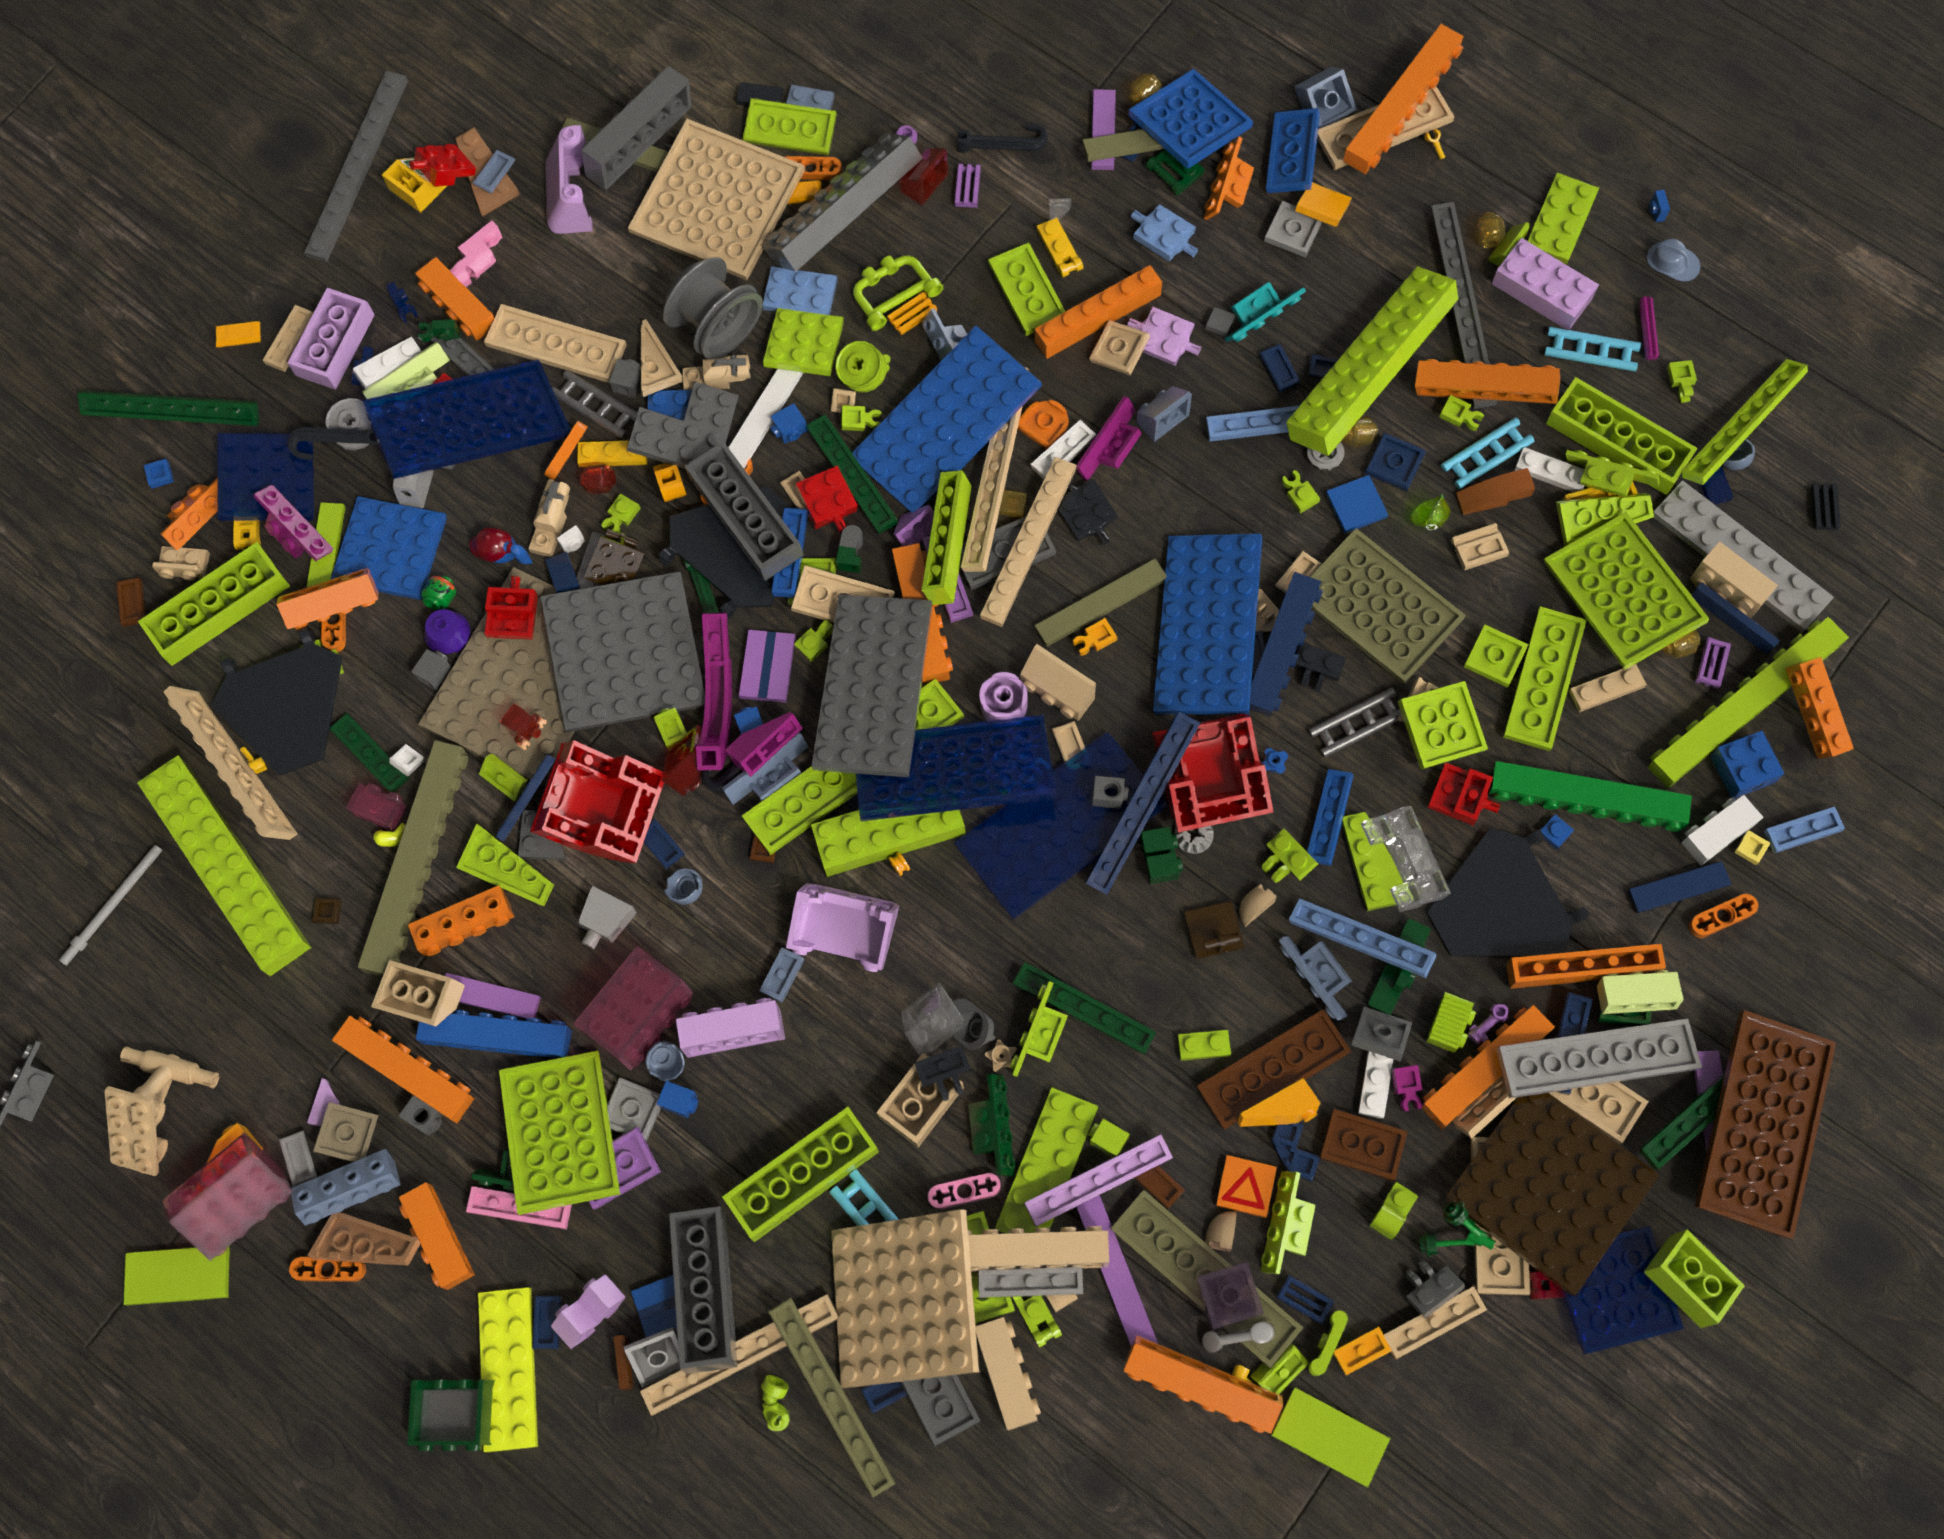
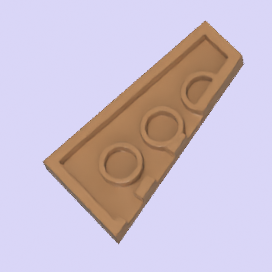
M475 128L456 138L459 149L476 167L475 176L468 177L482 216L520 195L507 173L492 194L473 185V182L493 154Z
M339 1212L331 1214L308 1256L315 1260L408 1266L421 1242L409 1235Z

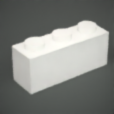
M1745 795L1737 800L1732 797L1722 805L1724 810L1720 813L1713 811L1703 819L1706 822L1699 828L1696 824L1685 833L1687 838L1682 842V845L1700 866L1755 826L1763 818Z

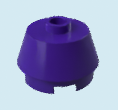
M443 609L433 612L428 617L424 628V640L427 646L434 652L437 650L443 654L458 653L465 648L469 641L470 626L462 614Z

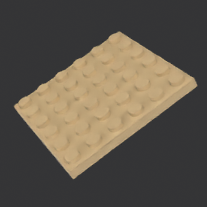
M686 119L633 217L628 230L632 234L698 261L719 257L725 261L728 273L748 280L764 249L762 244L767 241V236L773 232L805 171V167L800 163Z
M955 1210L831 1230L836 1312L839 1317L837 1319L842 1388L979 1372L966 1210Z

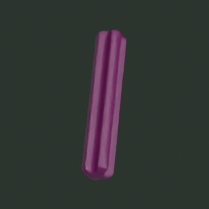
M1650 296L1642 297L1639 301L1645 358L1647 360H1656L1659 356L1653 299Z

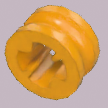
M900 852L896 853V857L888 858L899 876L903 875V871L910 870L909 865Z

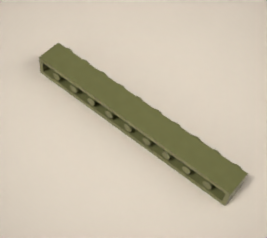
M434 741L358 964V968L364 973L383 977L389 960L400 963L401 951L405 950L408 943V924L415 922V910L417 904H420L422 901V889L425 881H428L430 877L432 859H435L438 854L439 847L437 844L439 838L445 833L447 814H450L453 809L454 802L452 799L454 793L460 788L462 769H465L468 764L467 753L461 746Z

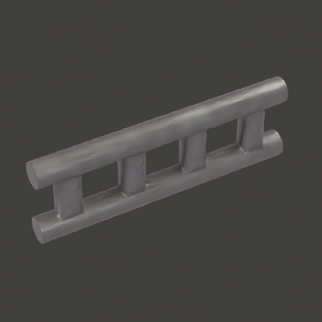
M566 370L563 378L568 381L561 390L552 387L549 394L617 437L624 439L627 431L622 428L629 419L635 421L638 413L569 370ZM575 386L586 391L579 401L568 396ZM593 397L604 402L597 412L586 407ZM611 408L622 413L615 423L604 418Z
M1391 687L1308 729L1309 735L1312 738L1319 735L1326 747L1320 749L1323 758L1398 721L1401 710H1396L1390 698L1396 696L1394 689ZM1382 703L1388 715L1376 721L1369 709ZM1361 714L1368 726L1355 732L1349 719ZM1340 724L1347 736L1334 742L1328 730Z

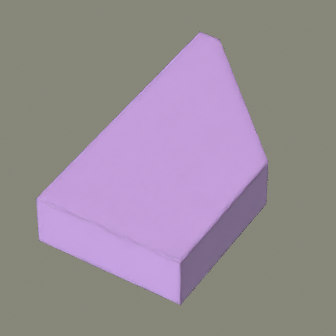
M322 1078L307 1122L319 1127L322 1126L329 1102L340 1105L330 1087L329 1081Z

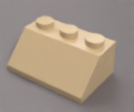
M1038 644L1035 645L1020 674V680L1026 686L1028 692H1036L1046 704L1050 706L1054 704L1061 709L1060 711L1064 716L1079 721L1095 700L1096 683Z
M389 960L371 1007L437 1026L457 1009L465 985L443 975Z

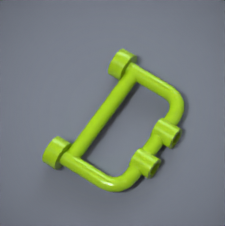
M887 256L881 261L882 267L875 271L872 267H868L862 272L863 278L855 284L853 295L868 316L867 324L873 331H877L887 322L883 313L922 290L930 298L935 297L941 293L943 285L937 278L932 279L915 257L901 256L894 260L891 256ZM911 265L922 280L873 309L863 296L862 290L868 285H876L880 278L887 274L893 275L898 271L899 267Z

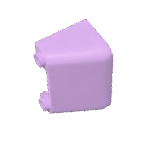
M581 125L563 128L546 159L547 223L549 229L556 234L593 231L592 219L588 216L581 188L575 184H569V176L580 175V168L584 165L581 150L586 140Z
M804 884L796 894L786 948L792 949V952L798 955H807V952L815 949L860 960V964L864 966L865 970L877 972L884 968L899 905L891 901L818 884Z

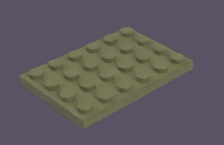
M1357 528L1310 576L1321 581L1319 589L1323 590L1319 604L1314 602L1311 610L1315 611L1318 616L1403 685L1466 616Z

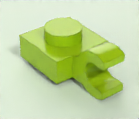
M1692 360L1669 363L1667 370L1671 386L1679 387L1680 403L1690 402V396L1694 395L1691 385H1695L1697 381Z
M825 620L816 632L810 628L794 643V646L812 662L828 647L824 640L833 634V625L828 620Z

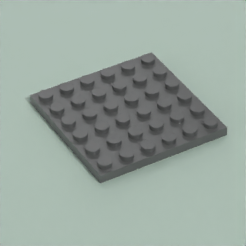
M681 572L541 596L566 733L653 717L666 708H676L677 712L705 707V692Z

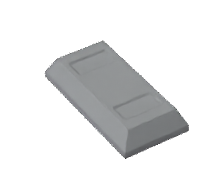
M304 1131L279 1139L292 1186L294 1187L317 1178Z

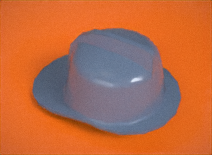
M1667 239L1653 245L1647 254V261L1652 269L1675 280L1690 281L1699 274L1701 267L1699 259L1677 239Z

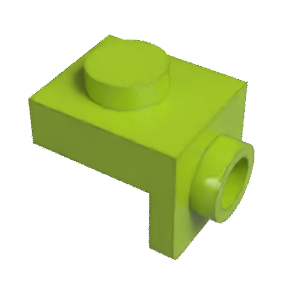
M676 708L663 709L658 715L653 717L667 749L689 740Z

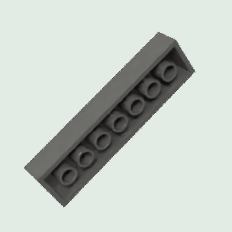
M891 133L881 135L873 147L864 150L862 156L857 161L851 162L846 167L847 170L841 175L835 176L830 181L831 184L828 187L818 191L811 202L802 205L798 210L799 212L794 217L785 220L782 224L783 226L778 231L769 234L766 238L767 241L762 244V247L775 266L796 272L922 160L923 157L910 136Z

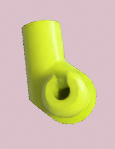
M401 823L394 832L376 831L373 836L374 841L381 847H395L400 843L406 825Z

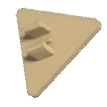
M1259 589L1255 631L1262 630V633L1272 632L1279 610L1263 590Z

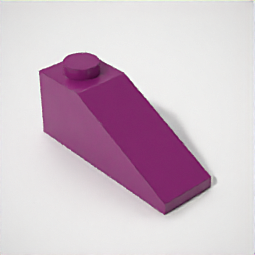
M789 712L743 733L724 751L738 768L752 777L803 728L795 716Z

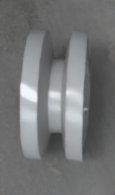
M348 398L338 401L330 408L326 416V428L378 429L375 415L368 405L359 399ZM337 443L338 446L346 450H358L369 445Z

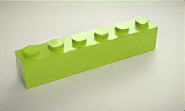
M962 470L940 473L922 585L923 593L928 600L932 601L933 605L952 604L955 599L972 487Z

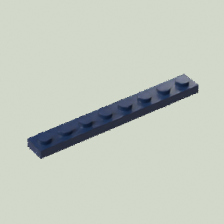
M1181 712L1176 713L1087 877L1086 884L1108 895L1200 725L1199 722Z

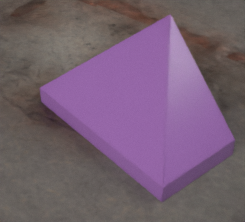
M926 505L913 513L908 512L900 516L894 536L902 547L917 544L922 541V538L931 533L934 511L931 506Z

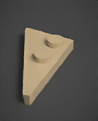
M643 320L641 325V395L644 397L682 382V375L647 320Z

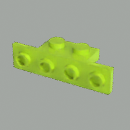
M1567 450L1566 452L1568 463L1585 467L1580 480V484L1623 497H1627L1633 480L1656 487L1659 486V475L1651 469L1644 468L1639 470L1625 462L1617 464L1610 462L1608 458L1603 456H1597V458L1588 456L1587 453L1580 450H1575L1574 452Z
M1049 981L1047 986L1042 984L1037 997L1041 999V1003L1038 1009L1033 1008L1028 1022L1032 1023L1029 1032L1024 1031L1019 1045L1023 1046L1020 1056L1015 1054L1010 1069L1014 1070L1013 1076L1018 1077L1026 1054L1047 1062L1051 1061L1068 1015L1045 1007L1054 984L1053 982Z
M1281 1172L1278 1180V1190L1272 1208L1271 1224L1267 1232L1266 1248L1262 1256L1261 1272L1280 1274L1284 1251L1297 1255H1306L1315 1205L1295 1198L1300 1178L1299 1172Z

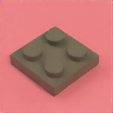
M329 1102L313 1152L350 1162L365 1158L378 1115Z

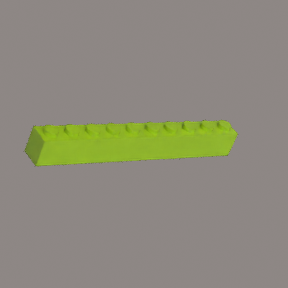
M1829 617L1822 622L1819 620L1815 621L1807 628L1808 634L1805 636L1799 634L1790 642L1791 648L1787 651L1782 648L1772 657L1775 660L1770 665L1765 662L1755 671L1758 675L1753 679L1748 676L1738 685L1740 689L1735 694L1732 691L1727 693L1720 700L1722 704L1719 707L1715 705L1710 707L1703 714L1705 718L1699 722L1696 719L1686 728L1688 732L1685 735L1681 736L1678 734L1668 742L1670 745L1668 749L1663 751L1661 748L1650 757L1652 762L1647 768L1668 789L1792 687L1785 669L1786 667L1821 657L1823 661L1849 637Z

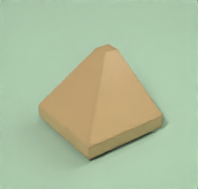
M834 388L831 411L841 413L842 405L855 406L856 392Z

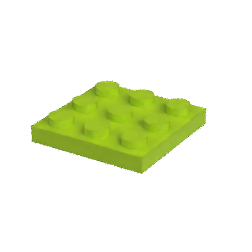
M777 308L763 360L764 367L831 376L844 324L843 317Z
M1465 681L1398 701L1420 770L1488 750Z

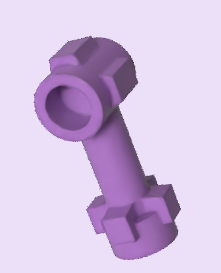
M1494 1004L1489 1009L1490 1016L1479 1027L1473 1025L1469 1029L1468 1037L1475 1044L1483 1043L1488 1038L1485 1034L1496 1023H1504L1507 1020L1508 1007L1504 1004Z

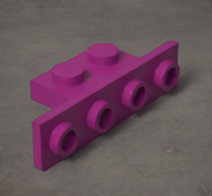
M1128 397L1122 398L1083 457L1079 460L1076 468L1085 481L1090 479L1099 464L1118 469L1142 434L1139 428L1127 425L1136 411Z
M273 485L254 494L253 497L269 512L264 527L270 535L274 536L281 543L284 550L289 552L294 558L301 556L305 550L316 562L332 553L333 547Z

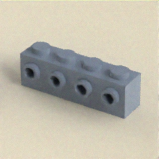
M383 1149L291 1188L294 1212L304 1225L315 1223L324 1217L339 1213L345 1208L365 1202L371 1197L400 1186V1180L394 1159L386 1149Z

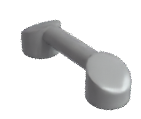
M1262 1321L1256 1323L1250 1330L1221 1334L1218 1331L1212 1330L1203 1335L1202 1344L1209 1352L1219 1351L1223 1345L1250 1340L1264 1344L1273 1339L1274 1328L1270 1323Z

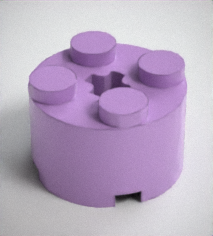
M1000 672L992 675L991 678L982 684L979 696L980 708L985 720L1000 727H1008L1020 723L1028 707L1027 688L1022 681L1012 673Z

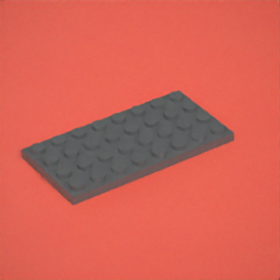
M853 595L838 596L812 760L813 770L909 777L933 607L932 601Z

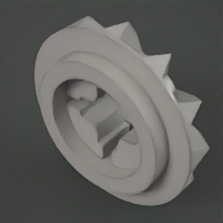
M1340 442L1331 452L1329 458L1327 456L1320 458V452L1308 448L1307 458L1311 461V465L1317 466L1319 470L1328 469L1330 471L1332 468L1338 467L1342 462L1344 447Z
M1211 826L1198 828V834L1201 837H1195L1192 843L1190 842V833L1187 831L1177 832V829H1175L1178 846L1187 853H1201L1207 850L1213 841L1214 831Z

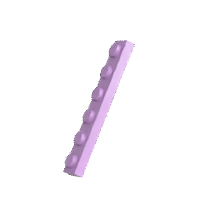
M1159 1135L1024 1204L1035 1227L1173 1157L1162 1135Z

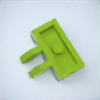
M1283 829L1267 844L1275 855L1270 856L1263 863L1262 869L1268 872L1282 861L1285 865L1281 866L1272 875V880L1277 883L1292 872L1301 881L1318 863Z

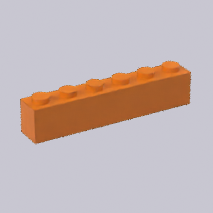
M1151 265L1035 328V343L1045 358L1048 359L1102 329L1109 320L1114 322L1161 296L1162 281Z
M1427 359L1418 363L1415 389L1417 396L1450 397L1452 395L1456 398L1557 404L1561 379L1560 368L1550 365L1542 367H1532L1528 364L1508 366L1505 363L1488 365L1483 362H1472L1470 364L1461 363L1457 360L1439 362L1435 359Z
M920 543L892 549L902 598L928 600L922 591L927 561L926 550L921 551ZM933 605L922 685H927L934 679L938 682L950 680L949 671H953L951 658L946 657L944 650L948 649L946 636H941L939 628H943L941 615H936L934 607L938 605Z
M1662 944L1515 957L1509 960L1506 968L1510 989L1598 981L1603 976L1609 974H1618L1619 976L1629 975L1633 972L1651 974L1666 969Z
M1534 1005L1528 1010L1523 1007L1513 1016L1516 1021L1509 1026L1505 1023L1495 1032L1498 1037L1492 1043L1487 1039L1477 1049L1480 1053L1474 1059L1469 1056L1459 1065L1462 1069L1456 1075L1451 1072L1441 1081L1444 1086L1440 1090L1436 1091L1433 1088L1422 1098L1425 1103L1421 1109L1441 1130L1503 1075L1496 1050L1498 1047L1540 1041L1555 1028Z
M351 1016L348 1017L332 1039L333 1042L455 1123L459 1122L475 1099L469 1095L471 1090L460 1082L455 1086L448 1081L451 1076L440 1069L434 1072L428 1068L431 1065L430 1062L421 1056H418L417 1059L409 1055L411 1050L400 1042L397 1046L389 1042L392 1037L380 1029L375 1033L369 1029L372 1024L362 1017H359L357 1020Z
M1138 1335L1135 1336L1124 1362V1372L1130 1378L1136 1381L1145 1380L1160 1391L1168 1390L1176 1393V1396L1183 1401H1195L1207 1411L1214 1412L1216 1410L1225 1414L1227 1419L1233 1422L1242 1421L1247 1423L1250 1428L1260 1433L1264 1431L1272 1433L1283 1407L1281 1395Z

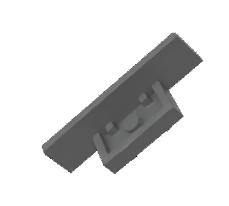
M34 1041L32 1045L27 1044L21 1056L25 1060L21 1068L16 1067L10 1081L14 1083L10 1091L5 1090L0 1099V1104L3 1105L0 1110V1127L7 1113L32 1122L54 1075L30 1066L41 1044L38 1041Z

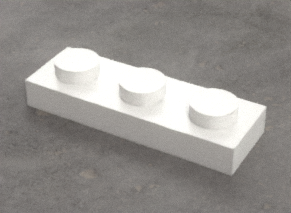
M410 337L354 367L353 372L363 387L367 389L422 351L413 338Z
M1079 420L1031 463V468L1040 477L1045 479L1055 457L1071 462L1096 438V434Z
M1523 448L1514 471L1528 468L1533 478L1574 493L1584 489V486L1580 484V480L1585 469L1528 448Z
M1368 1051L1358 1114L1379 1119L1384 1118L1393 1059Z

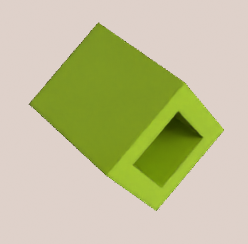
M1103 1119L1100 1124H1094L1088 1136L1092 1137L1090 1145L1115 1158L1119 1156L1130 1134Z

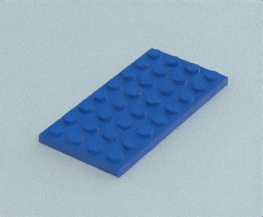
M975 326L852 454L869 476L909 512L913 513L917 509L926 506L937 495L940 473L961 470L1038 391L1042 383L980 328Z
M1261 534L1169 536L1165 573L1167 576L1164 584L1153 707L1155 714H1176L1177 712L1183 714H1249L1263 538Z

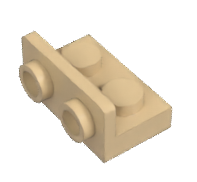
M162 546L159 562H153L152 568L163 578L172 579L173 576L186 580H196V578L205 577L210 553L204 549L180 548L175 550L173 547Z

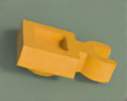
M1106 618L1085 629L1087 636H1077L1074 638L1073 645L1084 644L1085 647L1079 650V655L1084 656L1092 646H1094L1096 651H1099L1117 641V636Z

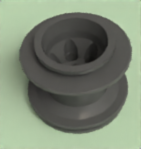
M719 257L708 258L687 267L670 286L663 310V320L669 327H680L690 323L697 329L694 336V349L697 353L704 355L708 359L723 357L735 349L754 328L763 307V300L753 286L742 285L731 290L724 284L727 265Z

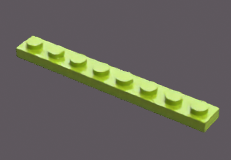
M1786 359L1682 470V478L1704 485L1808 372V366Z

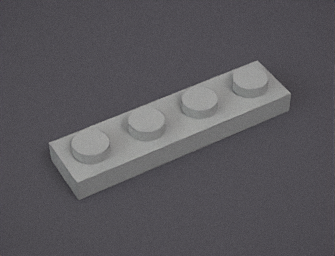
M1082 1267L978 1270L979 1298L1083 1295Z

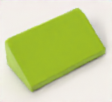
M1526 222L1510 228L1489 257V261L1500 267L1519 240L1526 237L1529 223Z
M1291 1343L1271 1368L1262 1363L1250 1377L1259 1387L1279 1395L1309 1362Z

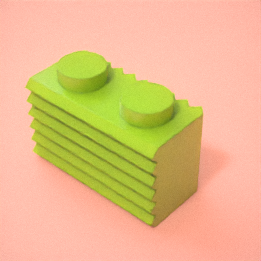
M1445 992L1441 998L1426 1042L1452 1053H1455L1458 1047L1463 1048L1468 1034L1464 1033L1467 1024H1472L1476 1011L1472 1010L1474 1003Z

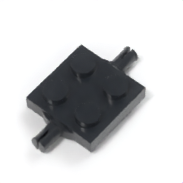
M1094 479L1078 487L1071 480L1067 488L1068 493L1062 498L1057 510L1078 542L1096 534L1102 545H1105L1111 539L1104 529L1108 524L1118 519V515Z

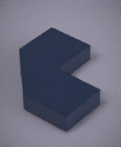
M1298 1122L1276 1125L1271 1141L1286 1172H1299L1300 1178L1312 1182L1320 1157L1296 1148L1304 1124Z

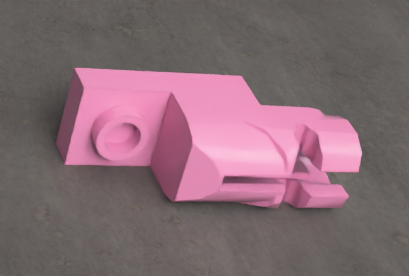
M493 221L489 222L458 247L463 259H460L449 271L466 288L472 284L470 277L478 279L482 273L496 262L489 248L495 246L502 238L498 226Z

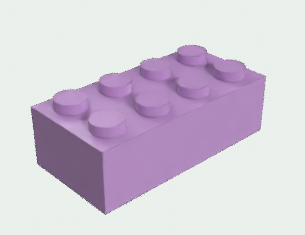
M1523 238L1519 240L1498 268L1492 285L1566 330H1570L1593 299L1599 284Z
M327 288L288 361V365L294 374L300 378L336 390L375 315L368 302Z
M764 998L757 1000L756 1004L752 1005L737 1003L732 1005L731 1009L726 1010L711 1008L707 1010V1013L697 1015L696 1012L685 1013L682 1015V1018L676 1019L680 1049L689 1058L784 1040L785 1034L781 1010L776 1001Z

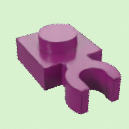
M1418 1065L1391 1069L1395 1094L1403 1095L1400 1101L1402 1111H1409L1408 1102L1410 1100L1414 1102L1415 1109H1421L1422 1102L1416 1096V1091L1422 1090Z

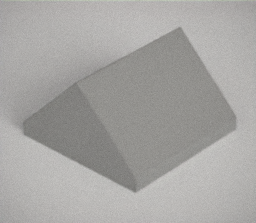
M672 1327L624 1346V1351L642 1387L665 1379L680 1371L676 1328Z

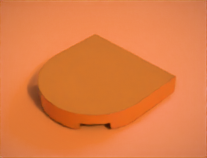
M1054 400L1034 402L1020 416L1017 430L1047 450L1067 432L1069 427L1067 411L1060 403Z

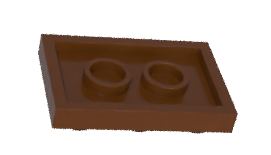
M1333 1109L1320 1159L1394 1182L1408 1131Z

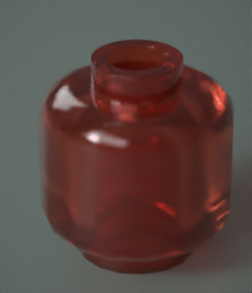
M605 463L590 464L584 468L583 473L580 475V483L590 494L608 493L616 484V475L614 470Z

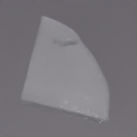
M1071 198L1049 199L1050 220L1054 218L1060 220L1061 217L1069 212Z

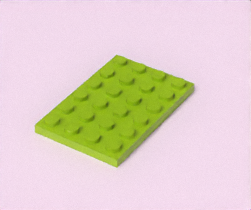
M1627 512L1551 554L1544 560L1546 566L1624 670L1709 621V617Z
M599 1051L499 1070L518 1215L621 1195Z

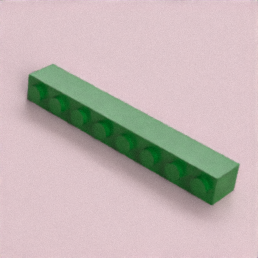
M1496 761L1491 768L1490 776L1493 779L1488 790V796H1493L1498 801H1508L1510 799L1518 801L1522 805L1538 804L1543 805V808L1549 810L1566 809L1567 812L1572 814L1589 813L1595 818L1611 817L1616 818L1618 822L1622 823L1634 821L1641 823L1645 827L1662 826L1666 830L1674 832L1683 830L1689 824L1692 795Z

